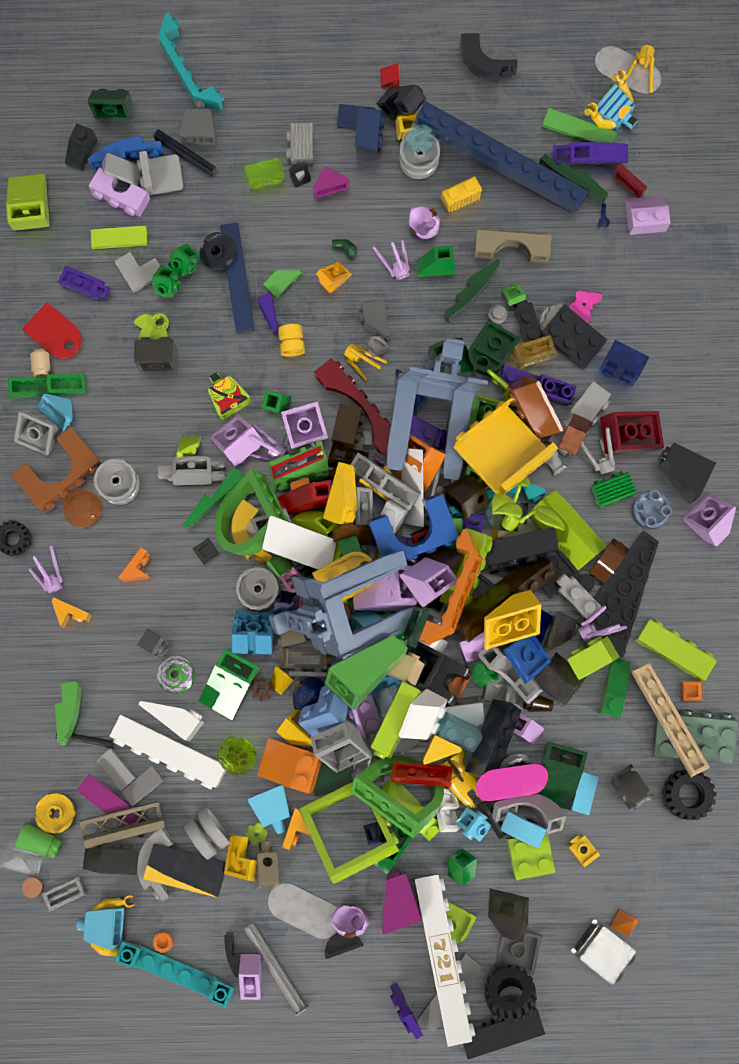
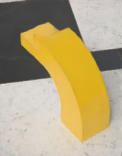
M245 500L241 501L232 519V535L235 544H242L250 539L246 527L250 519L256 518L260 514L257 508ZM264 550L244 556L250 561L255 555L254 559L262 565L273 558Z

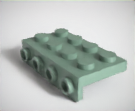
M690 709L678 711L706 761L733 763L738 720L733 717V714L722 712L721 715H716L710 711L694 713ZM657 719L654 756L680 758Z

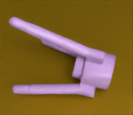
M401 240L404 262L400 260L394 242H391L397 261L393 264V269L380 251L373 246V250L389 270L392 278L396 277V280H400L410 275L409 271L411 269L408 264L404 240Z
M256 424L253 425L259 433L274 445L270 446L250 435V439L269 449L268 455L271 457L253 453L249 457L270 462L286 454L287 450L284 448V445L278 443Z
M50 546L49 549L56 577L54 574L47 575L36 556L32 558L44 579L42 580L32 568L28 569L48 594L62 588L61 583L64 582L60 575L53 546Z
M603 606L586 621L581 622L582 627L578 630L586 643L599 636L602 637L627 629V626L620 627V624L597 631L594 624L589 625L606 609V606Z

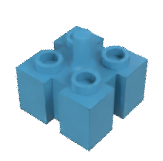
M236 610L232 629V653L248 654L250 650L251 655L272 654L274 632L269 615H274V611H259V614H251V611Z

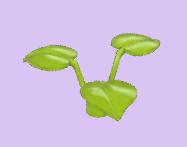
M528 476L517 484L513 501L507 495L500 493L495 494L492 498V514L506 515L501 522V525L506 530L515 531L519 523L523 524L532 515H535L538 521L563 531L565 529L559 515L547 507L538 506L536 510H532L522 517V509L516 504L521 485L525 487L530 485Z

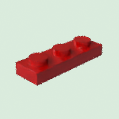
M393 761L391 782L451 787L453 767Z

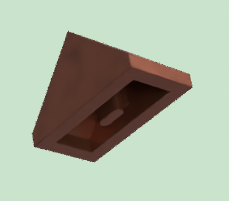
M574 413L558 448L576 455L587 434L591 421Z

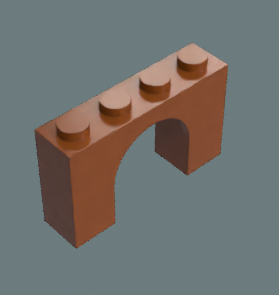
M69 427L56 438L67 451L72 461L71 471L63 481L54 484L45 483L27 463L11 474L42 512H48L53 509L58 500L65 499L70 495V491L74 487H80L84 484L85 479L89 475H94L102 464L72 427Z

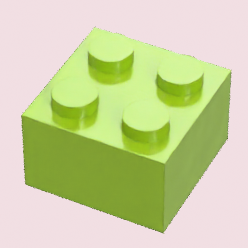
M599 636L587 643L588 648H585L583 645L570 653L572 657L567 660L578 680L619 658L608 636L604 639Z
M548 834L544 835L539 848L515 837L506 838L515 880L556 873Z

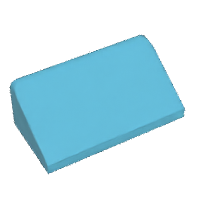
M582 773L570 810L585 815L590 814L599 777Z

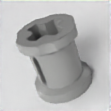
M558 451L544 462L548 463L554 476L568 467L558 456Z

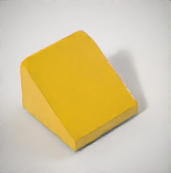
M275 666L270 686L282 695L293 682V679Z

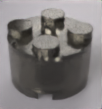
M629 764L611 777L613 780L610 783L617 793L620 791L623 793L624 797L621 799L628 809L633 808L636 810L652 799L654 795L652 793L647 794L650 789L637 771L630 770L633 766Z

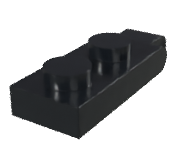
M526 298V300L516 303L513 310L525 347L544 343L532 302L528 303Z

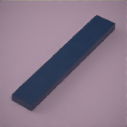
M237 222L220 225L221 233L229 236L234 241L236 247V260L226 268L236 333L255 330L239 224Z

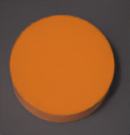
M161 931L153 938V947L161 953L169 951L174 943L173 936L167 931Z

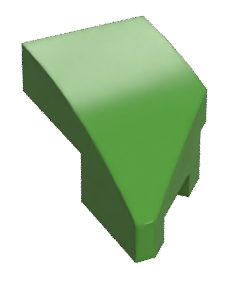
M276 270L266 280L264 285L275 297H279L303 272L301 270Z

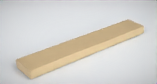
M650 662L631 672L689 775L693 777L710 768Z

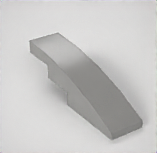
M357 453L351 465H354L356 475L363 478L364 481L409 511L411 510L420 495L418 492L360 453Z

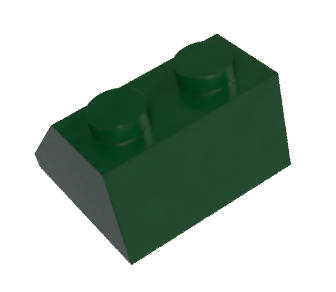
M124 89L92 90L88 98V104L95 119H131L132 98L129 91Z

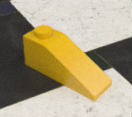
M338 462L323 519L337 524L353 525L358 508L354 465Z

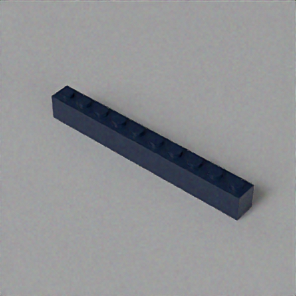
M424 101L413 123L414 126L432 134L441 141L574 214L581 207L588 193V190L427 101Z

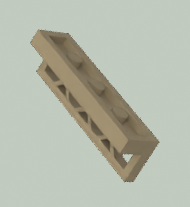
M158 801L79 821L85 849L165 828ZM156 808L157 817L148 819L143 816L147 809ZM134 813L138 818L135 823L129 824L124 821L126 815ZM114 818L119 822L115 828L109 829L104 826L107 819ZM94 823L99 826L95 833L86 835L84 825Z

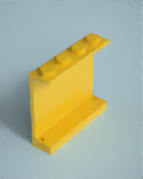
M512 398L506 402L504 400L495 407V411L492 412L490 410L482 417V421H475L469 427L470 430L468 432L462 431L456 437L457 442L453 446L496 494L504 495L548 460L558 449L554 443L546 447L509 408L513 401Z

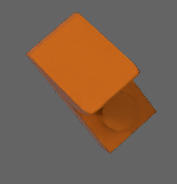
M141 547L118 578L123 582L150 579L148 575L139 570L141 566L144 567L148 563L150 553Z

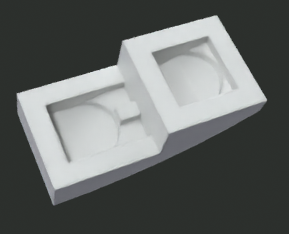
M444 789V797L437 812L440 832H456L460 829V826L456 824L458 818L455 812L459 808L457 797L450 789Z

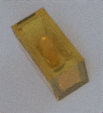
M551 335L516 345L512 353L517 368L522 369L554 359L557 352Z

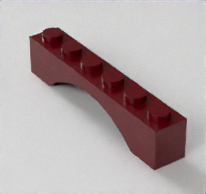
M332 358L314 371L315 378L326 391L343 395L362 408L372 427L374 448L387 461V446L391 423L386 417L382 418L379 415L380 410L374 403L370 404L368 402L366 393L362 389L358 390L355 386V380L343 372L344 368L339 361L335 362Z

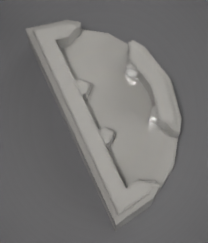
M562 304L552 305L543 311L539 321L541 332L563 306Z

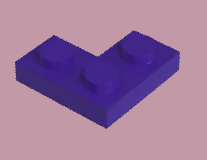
M398 983L391 985L390 988L393 994L390 995V998L395 1007L399 1006L400 1010L397 1011V1014L408 1034L412 1032L416 1039L423 1036Z

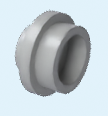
M495 305L490 308L488 317L492 322L501 324L506 320L507 311L503 306Z

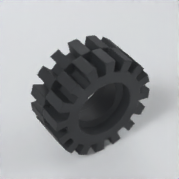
M18 521L2 522L3 525L0 526V551L9 556H19L20 553L24 554L26 552L25 549L30 547L28 544L32 541L29 529ZM12 531L18 532L20 537L18 543L8 545L6 542L7 534Z

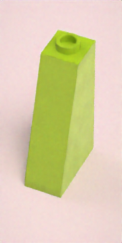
M404 681L401 683L372 743L371 748L375 750L374 755L383 760L385 757L391 759L401 740V737L398 735L410 704L422 693L419 689Z

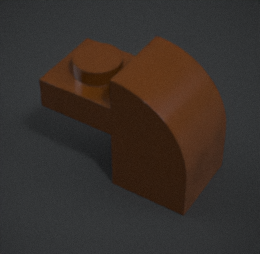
M613 538L589 572L603 583H606L627 555L626 553L629 548Z

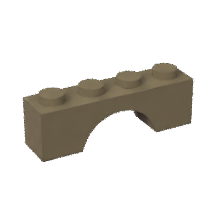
M483 228L476 232L474 258L493 259L500 249L514 246L526 253L529 262L548 263L551 252V235H547L544 232L528 234L526 231L514 233L508 230L491 231L490 229Z

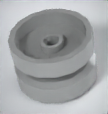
M415 131L405 136L402 140L399 151V164L405 175L412 179L421 180L430 177L437 170L440 146L438 140L432 134L425 131Z
M112 459L107 460L98 467L94 476V485L98 493L106 501L115 505H123L134 500L139 493L140 479L130 464L124 460Z
M260 567L247 569L240 575L236 584L238 599L244 606L257 612L271 610L275 606V601L282 590L277 577L271 571ZM260 586L262 588L261 591L258 593L255 592L257 591V587Z
M206 807L198 813L200 823L196 819L191 818L183 826L195 847L209 860L217 854L215 844L223 849L232 842L219 820Z

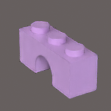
M99 167L89 184L92 195L99 200L104 199L115 208L120 207L131 216L141 217L151 199L148 191L131 184L126 192L118 193L115 191L119 183L117 178L103 173V169Z

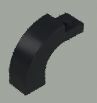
M479 33L461 34V56L468 70L475 76L486 81L498 82L499 75L504 77L516 75L517 59H491L481 50Z

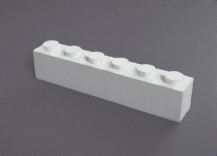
M124 715L119 716L110 734V737L114 738V743L122 747L126 744L132 747L130 751L138 755L145 753L149 755V760L157 764L161 761L167 764L166 768L173 772L180 770L184 772V777L192 781L196 778L202 781V786L211 790L212 787L218 788L228 767Z

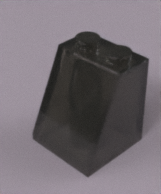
M595 919L571 950L577 958L612 985L614 982L617 983L624 975L622 971L627 965L630 966L636 958V951Z

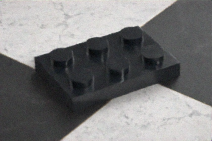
M565 304L540 333L582 369L586 368L607 341L603 335Z

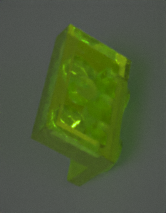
M279 157L244 166L249 189H261L265 185H277L285 181Z

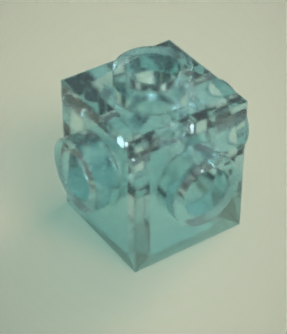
M413 123L404 140L411 144L410 148L419 153L420 151L424 152L432 148L435 142L433 140L435 134L432 133L433 129L426 124L421 126L418 123Z

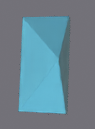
M43 394L37 408L58 428L65 432L73 419L71 399Z

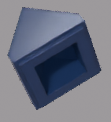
M378 821L363 826L369 845L386 840Z

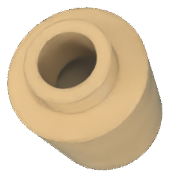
M35 349L30 354L31 372L34 374V377H46V374H49L51 371L49 353L45 352V349Z

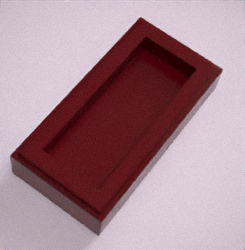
M619 163L614 170L613 176L638 198L642 197L646 192L647 186Z

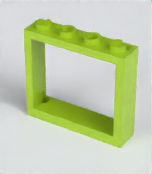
M353 782L299 809L333 884L399 851L396 846L399 841L395 833H390L388 829L391 826L389 820L372 808L387 842L335 868L312 815L354 795L350 792Z

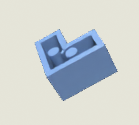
M325 685L321 687L318 703L302 708L298 724L313 737L345 722L349 706Z

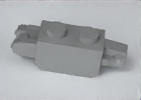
M208 456L175 457L172 459L171 464L158 466V478L173 481V485L212 484V481L224 480L227 474L225 472H219V470H225L226 463L223 461H211V458Z

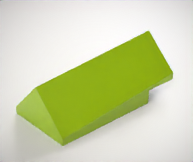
M557 490L543 498L529 511L536 510L538 506L552 509L559 515L565 527L564 531L555 528L560 549L577 570H580L607 547ZM535 515L530 516L540 530L552 527L538 521Z

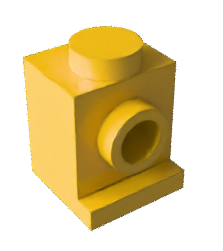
M579 834L574 836L569 841L571 844L567 846L583 867H586L600 856L599 852L583 834L581 836ZM581 846H586L587 851L585 853L580 852Z

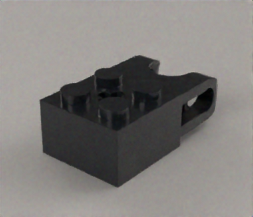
M412 638L407 647L406 655L409 652L419 656V661L425 664L416 686L423 690H431L447 699L446 703L454 706L457 697L449 691L450 682L453 678L457 677L468 680L472 675V671Z

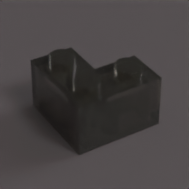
M108 843L86 848L83 869L99 874L136 875L139 850L132 849V845L120 844V848H114V844Z

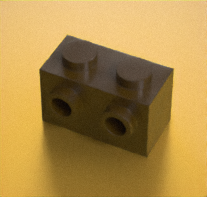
M343 403L339 404L331 438L333 444L354 448L355 443H359L361 432H358L359 425H363L365 418L361 407Z

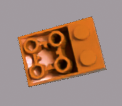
M409 434L408 449L423 450L424 496L446 454L426 441ZM406 453L405 459L410 466L416 465L417 471L421 473L422 463ZM402 470L396 472V478L401 481Z

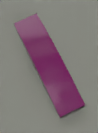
M90 774L76 790L106 814L132 807L127 800L121 798ZM129 813L124 821L129 824L135 823L138 816L134 813ZM146 833L137 836L142 839Z

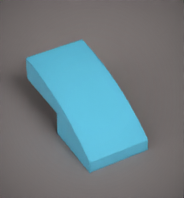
M510 811L507 812L500 829L537 848L540 847L546 832L545 827L532 823L526 818Z

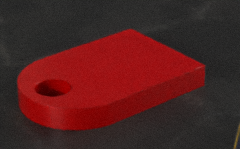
M48 302L22 328L28 336L49 354L58 359L73 357L82 345V336L78 328ZM67 342H74V348L66 350L65 344Z

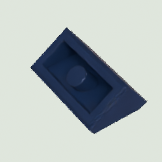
M339 104L337 127L356 129L358 108H375Z

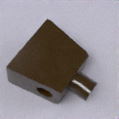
M468 476L443 487L447 502L465 519L489 502L487 491L491 488L484 480L479 482L473 476Z

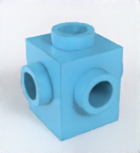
M466 807L456 821V824L464 829L462 834L470 840L474 837L481 841L492 826L485 821L487 817L480 811L475 813L468 807Z

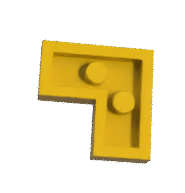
M230 834L232 843L228 846L224 874L254 881L257 860L245 858L248 848V837Z

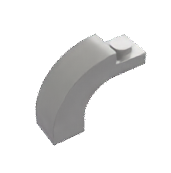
M497 646L487 650L484 648L478 654L480 659L490 670L497 672L505 678L526 703L530 704L543 691L534 680L535 677L527 683L523 682L503 652V647Z
M537 793L495 802L492 818L495 822L504 820L508 811L529 818L538 825L545 827L546 835L563 830L566 820V814L555 802Z
M165 828L159 829L147 839L140 851L137 864L138 876L142 887L145 890L152 886L153 889L151 891L157 900L161 899L162 902L171 896L165 884L145 880L143 877L153 844L171 847L175 844Z

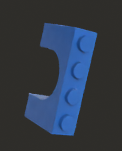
M438 493L422 499L430 526L425 538L418 543L405 544L397 540L386 514L367 520L380 557L397 551H403L405 558L410 561L418 558L420 553L425 552L429 554L436 551V547L441 545L447 547L454 544V540H457L458 535L443 494Z

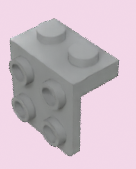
M147 151L139 152L140 159H137L139 171L142 170L143 175L140 177L141 187L145 188L149 195L179 191L184 188L178 155L149 159Z

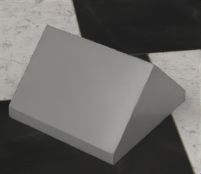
M20 410L14 442L49 456L61 430L51 422Z

